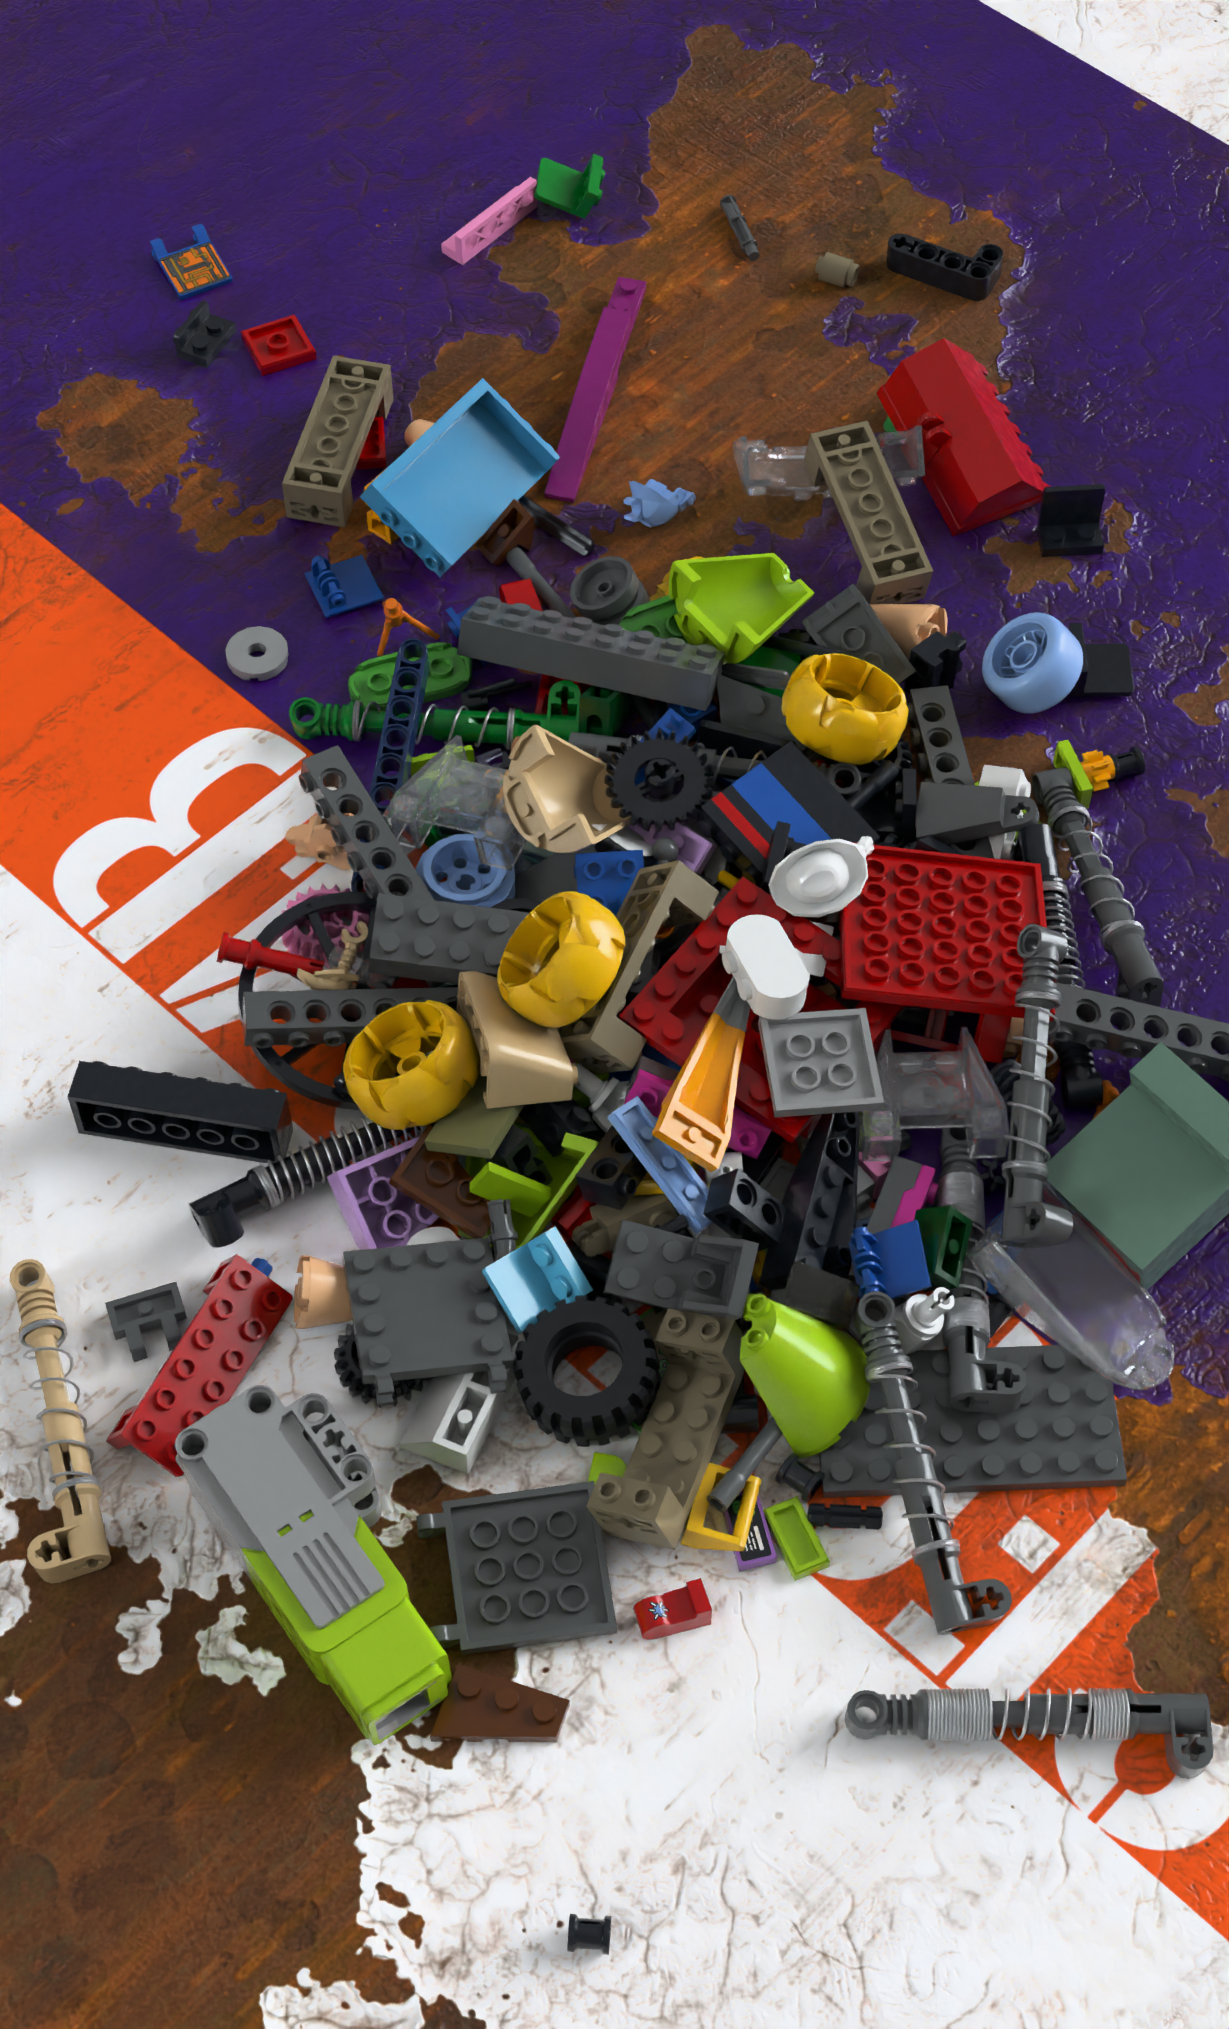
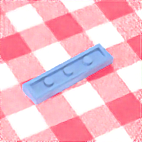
M637 1096L612 1112L607 1117L679 1214L686 1218L689 1227L695 1235L711 1225L713 1222L703 1215L709 1192L708 1187L680 1152L652 1135L657 1120L641 1099Z

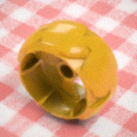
M840 653L823 654L820 656L812 655L804 659L792 672L784 690L781 705L783 716L786 717V725L797 740L820 755L853 765H861L872 760L879 761L884 759L898 744L906 727L909 711L904 692L892 677L864 660Z
M575 891L560 892L552 895L535 907L523 919L509 939L497 973V982L501 996L517 1013L538 1025L558 1028L575 1022L602 998L618 972L625 948V935L622 925L609 909L588 895Z
M434 1000L406 1002L391 1007L374 1017L352 1040L345 1055L343 1072L350 1096L367 1118L383 1128L404 1130L408 1127L427 1126L452 1112L466 1096L470 1088L474 1087L480 1072L481 1057L471 1029L464 1018L445 1003ZM397 1072L400 1076L392 1078Z

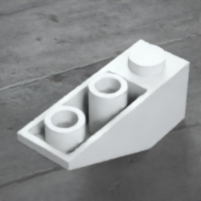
M984 765L979 786L1003 788L1005 795L1030 797L1031 784L1027 781L1022 769ZM1022 810L1016 815L1018 819L1023 818ZM1016 831L988 836L995 859L1014 860Z

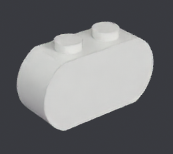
M748 915L735 921L728 931L725 953L722 954V962L728 974L732 973L735 978L741 999L747 1000L753 1012L763 1018L780 1020L792 1017L801 1010L805 1003L810 974L779 921L765 915Z

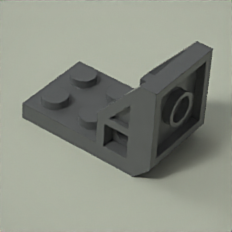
M854 584L850 585L802 621L818 646L839 650L845 655L864 660L887 673L898 684L917 672Z
M622 1220L603 1293L665 1310L669 1308L737 1320L742 1318L759 1243L744 1239L704 1235L691 1238Z

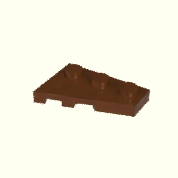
M429 1124L392 1175L389 1184L473 1239L484 1238L491 1227L487 1203L490 1200L470 1192V1182L474 1177H471L458 1162L456 1154L427 1150L425 1139L433 1128Z
M457 1664L448 1688V1696L444 1698L431 1732L430 1740L431 1742H445V1739H467V1742H482V1739H507L509 1742H557L570 1707V1700Z

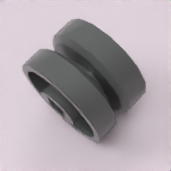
M608 556L586 565L576 575L570 588V597L578 612L583 617L591 619L592 623L601 625H619L630 609L650 602V597L642 582L638 579L630 563L622 557Z

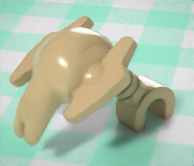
M363 921L358 922L357 930L360 933L359 937H352L346 928L342 930L341 940L345 944V948L338 967L315 971L314 975L298 968L297 977L312 990L355 989L356 985L353 984V981H358L359 975L352 974L349 971H351L352 965L355 962L359 947L366 941L368 935L366 924Z

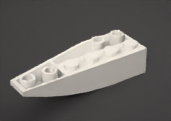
M504 1311L514 1363L517 1361L515 1354L517 1343L519 1341L526 1342L523 1333H517ZM514 1364L513 1368L506 1369V1392L490 1393L487 1371L436 1376L431 1381L399 1444L400 1448L469 1474L515 1380Z

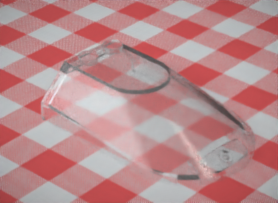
M1045 1181L1043 1183L1042 1203L1067 1209L1073 1218L1072 1233L1064 1243L1038 1248H1015L1003 1245L1001 1243L1003 1212L991 1223L967 1253L966 1257L972 1262L975 1270L992 1284L1021 1317L1099 1374L1118 1385L1130 1389L1148 1390L1158 1386L1169 1377L1174 1365V1345L1166 1340L1162 1327L1167 1322L1160 1308L1143 1285L1048 1181Z

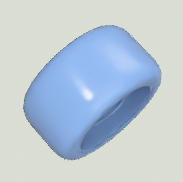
M1028 613L1011 620L994 635L984 653L982 674L991 692L1007 707L1025 714L1039 713L1058 704L1073 689L1082 671L1083 652L1077 638L1058 619L1045 613Z

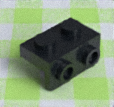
M573 1098L572 1100L524 1105L519 1113L522 1120L553 1157L560 1156L565 1150L561 1144L566 1132L592 1140L599 1131L591 1121L589 1113L580 1107Z

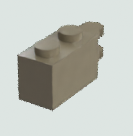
M665 1194L632 1196L622 1210L597 1204L590 1207L592 1220L582 1223L581 1226L578 1225L577 1228L575 1227V1230L572 1231L571 1239L576 1242L578 1247L581 1246L580 1249L587 1257H596L597 1254L600 1255L607 1251L613 1254L622 1220L654 1227L657 1224L662 1226L676 1217L675 1209Z

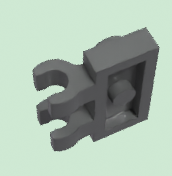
M177 1282L105 1303L115 1340L127 1338L134 1362L148 1358L141 1332L162 1326L169 1351L175 1348L181 1338L177 1322L187 1319Z

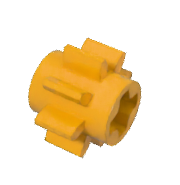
M1097 750L1082 753L1083 761L1080 763L1093 787V791L1109 788L1107 780L1114 779L1116 773L1112 758L1109 755L1103 756V752H1098Z

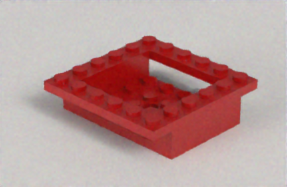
M742 877L714 908L712 914L695 929L618 1018L646 1038L647 1044L682 1067L733 977L732 973L728 974L726 972L719 949L720 945L726 946L728 931L735 921L748 915H765L780 922L794 948L802 953L822 955L826 961L823 975L841 987L840 941L806 918L793 916L777 906L770 894ZM809 983L806 989L805 1003L798 1013L844 1010L847 1008ZM861 1000L855 1007V1009L866 1008L874 1054L886 1042L892 1022L906 1005ZM750 1007L734 1104L792 1144L799 1135L807 1138L816 1127L822 1114L774 1118L760 1033L752 1028V1025L758 1022L759 1015L755 1014Z

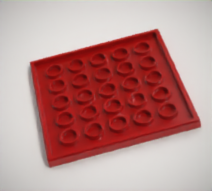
M873 845L875 849L870 855L866 856L868 878L860 895L842 910H839L842 998L1024 1018L1025 1008L1015 1006L1016 991L1021 987L1023 981L1022 967L1024 964L1023 957L1017 951V940L1021 931L1029 924H1037L1047 928L1041 864ZM1051 1009L1050 1013H1052L1054 1016L1055 1009Z

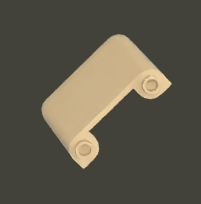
M477 971L460 972L458 977L457 1012L464 1018L471 1029L481 1057L480 1074L482 1077L487 1076L486 1092H483V1099L487 1109L572 1100L573 1085L578 1084V1070L575 1063H570L557 1028H549L530 1022L512 1009L500 994L497 978Z

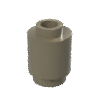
M827 252L824 257H819L815 273L819 274L818 279L843 288L846 286L853 287L858 277L860 265L854 263L853 259Z

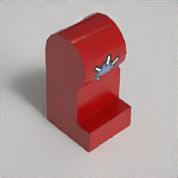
M701 1578L686 1582V1587L666 1592L663 1595L642 1599L633 1607L642 1637L646 1640L659 1639L711 1625L712 1608Z

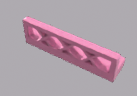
M529 177L519 186H515L441 244L442 253L464 265L538 207L537 199L534 197L537 180Z

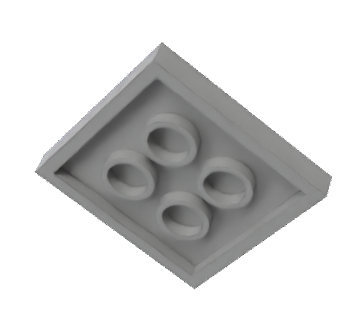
M866 1008L801 1012L780 1020L759 1016L758 1026L774 1118L882 1110L884 1100Z

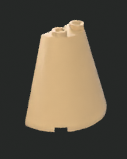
M538 725L530 727L516 742L508 757L511 759L508 774L503 778V795L505 806L513 825L531 844L555 853H573L589 848L630 824L631 816L621 818L619 816L621 808H612L611 800L613 798L606 795V788L609 786L604 783L605 775H610L606 771V763ZM594 824H607L601 831L592 826Z

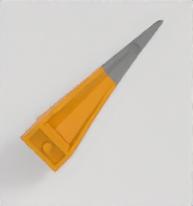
M732 977L661 1104L662 1110L652 1132L653 1136L709 1172L719 1168L731 1138L737 1079L750 1011L749 1003L747 1000H742L738 993L737 982L734 977Z

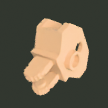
M318 813L316 816L310 817L308 824L295 825L286 831V840L289 844L296 845L294 850L301 858L306 856L315 857L318 863L326 862L342 870L351 869L345 849L342 845L338 846L335 843L331 834V826L326 819H321ZM342 813L346 816H354L351 813Z

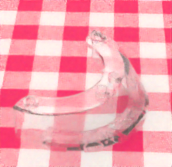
M915 426L908 431L884 432L875 436L895 484L898 486L915 485L916 479L925 476L922 426ZM747 436L739 437L732 443L733 455L742 490L748 493V496L794 495L795 501L812 499V494H823L824 499L833 498L827 484L813 487L803 463L807 446H776L768 450L764 440L747 441Z

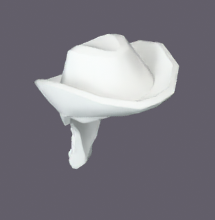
M862 836L857 844L843 839L816 841L793 851L775 866L769 882L771 896L776 905L791 915L819 918L842 910L860 895L868 878L866 856L870 855L875 849L872 837Z

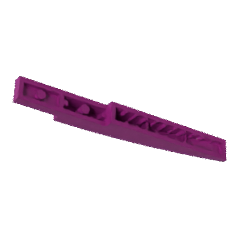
M618 277L608 307H604L561 435L556 452L560 458L552 466L544 493L545 498L571 503L575 501L618 380V368L646 292V281Z

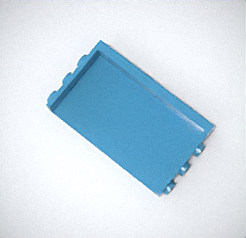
M482 378L367 487L360 498L379 516L385 525L389 526L401 538L408 548L412 549L424 561L428 569L441 577L491 527L512 500H519L558 461L560 456L511 407L509 402L503 399Z

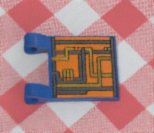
M203 224L192 226L195 245L169 254L161 238L150 241V245L153 248L151 250L153 258L158 261L180 300L233 282L232 276L211 243Z

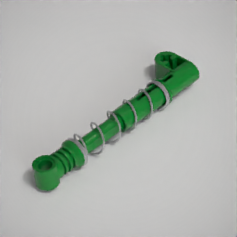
M563 680L555 683L549 691L547 714L523 713L521 709L510 708L509 712H499L495 707H492L489 711L468 710L464 705L459 710L439 709L435 704H432L426 713H421L417 731L418 739L416 738L415 743L417 745L421 740V736L427 735L433 736L434 741H444L446 746L450 742L474 743L477 748L481 743L504 744L506 749H510L513 740L517 736H522L533 725H538L568 742L571 731L579 732L580 689L572 681ZM308 697L295 700L289 709V717L294 732L297 736L306 740L323 735L325 731L326 736H330L331 732H333L334 736H339L341 732V735L347 737L350 741L359 742L365 733H382L386 711H381L375 701L370 702L366 709L363 707L361 700H351L348 704H343L342 708H340V704H335L333 708L331 703H327L325 707L324 703H318ZM567 699L568 715H562L563 700ZM374 704L378 711H371L369 707ZM432 707H435L434 714L429 713ZM403 713L398 715L397 717L405 718L409 714ZM305 715L314 716L312 720L308 722L300 721V719Z

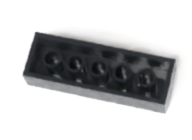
M79 1061L67 1096L78 1133L261 1163H267L270 1160L272 1164L279 1161L278 1155L282 1159L286 1157L293 1134L287 1093H282L273 1088L263 1090L246 1087L240 1083L225 1084L212 1082L203 1077L193 1079L180 1077L170 1072L155 1073L143 1071L133 1066L123 1068L110 1066L101 1061H94L92 1063Z

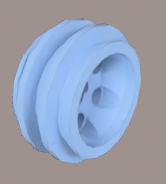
M455 834L444 838L422 854L415 868L436 901L490 908L506 899L515 898L514 863L505 849L493 840L474 834ZM444 877L447 878L445 882H440Z

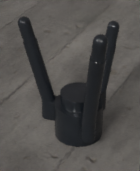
M509 678L481 688L470 689L461 692L462 705L466 706L468 710L489 711L488 698L531 687L532 682L516 683L515 678Z

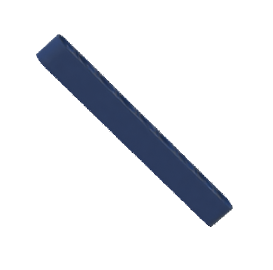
M416 638L405 640L398 649L369 796L395 837H397L430 670L427 646L423 641ZM412 657H419V658H420V659H418V660H416V661H410V660H409V659L412 658ZM407 685L414 686L411 689H403V687ZM403 713L409 714L405 718L397 717L398 715ZM395 742H402V743H403V744H402L401 746H399V747H393V746H391V745H392L393 743H395ZM389 771H397V772H398L397 774H395V775H393V776H387V775H385V774H386L387 772H389ZM383 800L392 801L388 805H379ZM360 839L364 843L370 842L367 839ZM382 865L375 866L378 869H387ZM353 871L351 880L352 892H362L364 890V880L359 872Z

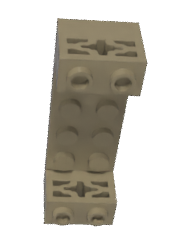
M339 356L332 357L282 482L287 518L340 527L346 526L353 508L351 488L353 472L374 417H384V420H386L394 400L391 365Z
M868 420L811 433L803 463L813 487L827 484L862 565L856 587L869 604H904L924 599L933 569Z
M677 860L639 869L616 915L625 935V948L618 972L602 998L587 1013L575 1022L560 1027L558 1031L568 1057L577 1063L580 1062L582 1066L593 1074L632 1070L642 1056V1049L647 1039L617 1018L616 1015L625 1006V996L630 986L638 979L641 972L640 966L645 956L654 947V938L660 926L670 928L705 921L714 910L713 903L719 891L681 861Z
M667 1309L655 1338V1342L669 1363L656 1394L657 1397L651 1406L623 1477L600 1473L586 1506L607 1536L675 1550L745 1372L740 1362L741 1337L744 1335L734 1319Z

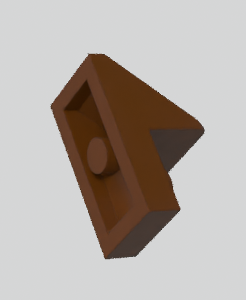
M513 499L475 546L492 564L499 567L506 559L508 552L518 544L531 550L535 518L518 500Z

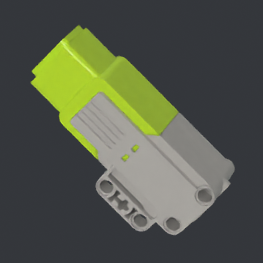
M255 1385L225 1404L215 1408L178 1434L175 1440V1449L177 1451L175 1460L186 1476L192 1495L196 1498L312 1673L321 1683L331 1686L366 1739H370L373 1745L382 1743L448 1696L447 1686L452 1680L448 1655L410 1602L404 1578L369 1530L370 1527L379 1521L382 1514L380 1498L375 1487L372 1463L330 1402L323 1395L310 1393L285 1407L270 1387ZM314 1412L324 1414L320 1420H306L307 1416ZM369 1500L372 1502V1505L365 1510L354 1508L358 1501Z

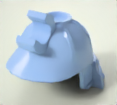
M653 479L648 480L646 485L636 481H629L632 497H626L623 501L624 504L631 506L632 512L624 515V519L632 522L640 521L650 528L663 525L673 519L677 513L693 505L696 496L693 492L685 491L680 487L671 492L666 489V485Z

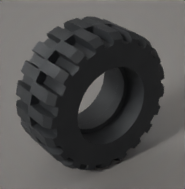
M587 1295L576 1296V1302L566 1304L565 1299L555 1303L556 1309L548 1312L547 1309H544L536 1315L538 1323L536 1325L529 1323L523 1331L526 1342L519 1341L515 1350L517 1361L513 1364L514 1375L517 1380L516 1385L531 1419L537 1421L539 1428L547 1435L554 1432L556 1440L568 1444L570 1439L573 1438L577 1446L589 1447L592 1440H598L601 1446L610 1444L609 1437L616 1434L621 1439L631 1433L629 1426L633 1422L640 1426L647 1418L645 1408L650 1410L657 1397L655 1391L660 1387L661 1376L654 1341L650 1331L645 1329L643 1320L636 1313L630 1315L628 1307L620 1302H615L614 1306H611L607 1297L597 1296L595 1301H588ZM599 1346L607 1348L620 1356L622 1368L619 1375L610 1386L599 1393L588 1396H575L561 1391L554 1384L553 1378L558 1365L567 1355L577 1349Z

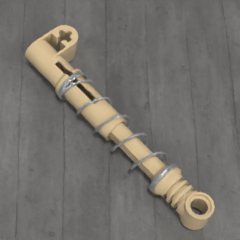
M25 1259L18 1262L12 1268L9 1281L15 1290L22 1322L18 1329L20 1343L26 1347L33 1348L27 1350L23 1354V1358L28 1360L36 1359L40 1379L33 1381L29 1388L33 1390L43 1389L46 1408L36 1415V1419L43 1422L47 1443L42 1447V1450L49 1452L53 1475L49 1478V1482L56 1484L52 1497L55 1506L61 1510L64 1527L35 1537L27 1549V1558L34 1570L45 1582L60 1583L106 1567L111 1562V1555L99 1505V1499L102 1496L101 1483L93 1476L91 1468L94 1451L86 1444L84 1436L88 1426L87 1419L79 1413L78 1405L76 1404L81 1395L80 1388L76 1383L65 1379L73 1369L74 1360L68 1352L59 1348L65 1342L68 1334L64 1319L58 1316L54 1299L55 1286L42 1263L34 1259ZM38 1280L34 1285L27 1287L30 1282ZM59 1351L66 1354L70 1359V1367L65 1375ZM35 1352V1356H27V1354ZM41 1382L42 1385L40 1387L33 1386L34 1384ZM66 1382L72 1384L77 1391L74 1403L69 1400ZM69 1546L71 1558L64 1560L66 1558L65 1547Z

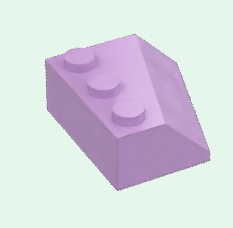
M419 1137L338 1170L327 1177L352 1237L360 1250L406 1246L413 1235L426 1229L439 1218L438 1215L389 1184L390 1178Z

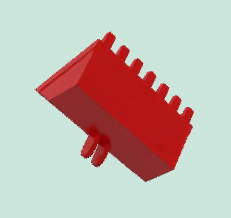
M943 338L903 359L888 381L881 385L876 394L954 537L1041 503L1043 489L1051 486L1042 481L1041 476L1044 473L1039 465L1031 461L1030 456L1033 453L1027 444L1020 441L1018 436L1022 433L1018 426L1007 418L1010 412L1007 406L996 398L999 395L997 388L986 380L985 377L988 375L986 368L977 362L972 354Z

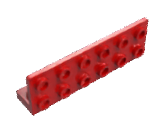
M238 1254L220 1263L202 1291L208 1297L138 1405L125 1410L106 1439V1442L117 1450L129 1444L175 1477H180L184 1474L175 1460L177 1455L175 1440L178 1434L231 1399L293 1300L292 1294Z

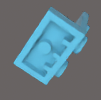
M556 1226L482 1269L484 1277L519 1334L523 1333L529 1323L533 1325L538 1323L536 1315L541 1311L547 1309L548 1312L556 1309V1302L565 1299L566 1304L576 1301V1296H583L593 1291Z

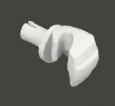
M579 1062L576 1065L578 1084L574 1086L590 1098L589 1102L591 1105L588 1110L593 1113L591 1117L606 1133L612 1125L607 1117L624 1105L629 1081L619 1082L613 1076L609 1081L605 1080L603 1082Z
M944 1287L936 1288L930 1296L924 1294L913 1295L903 1305L901 1304L895 1308L894 1319L897 1327L895 1331H898V1340H900L902 1346L900 1349H903L905 1355L916 1352L941 1331L944 1324L943 1314L950 1310L955 1302L953 1295L945 1301L942 1300L950 1292Z

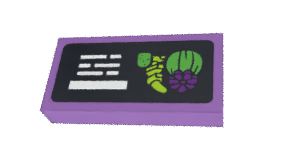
M743 1491L738 1494L728 1509L722 1512L729 1535L733 1534ZM759 1495L745 1550L733 1551L739 1572L777 1562L776 1552Z

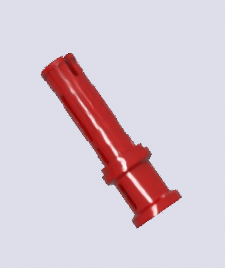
M223 932L216 960L219 963L225 960L245 965L247 970L255 969L256 966L297 976L298 968L314 975L315 971H322L325 964L323 960L261 946V942H258L256 939H252L249 942L233 938L227 932Z

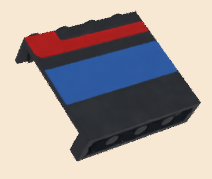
M791 741L701 806L699 817L696 821L703 835L707 838H712L720 847L724 858L730 863L734 862L742 871L743 877L759 888L770 839L777 821L791 824L788 837L794 838L795 842L806 845L816 841L843 839L858 843L862 836L872 837L873 845H877L880 838Z

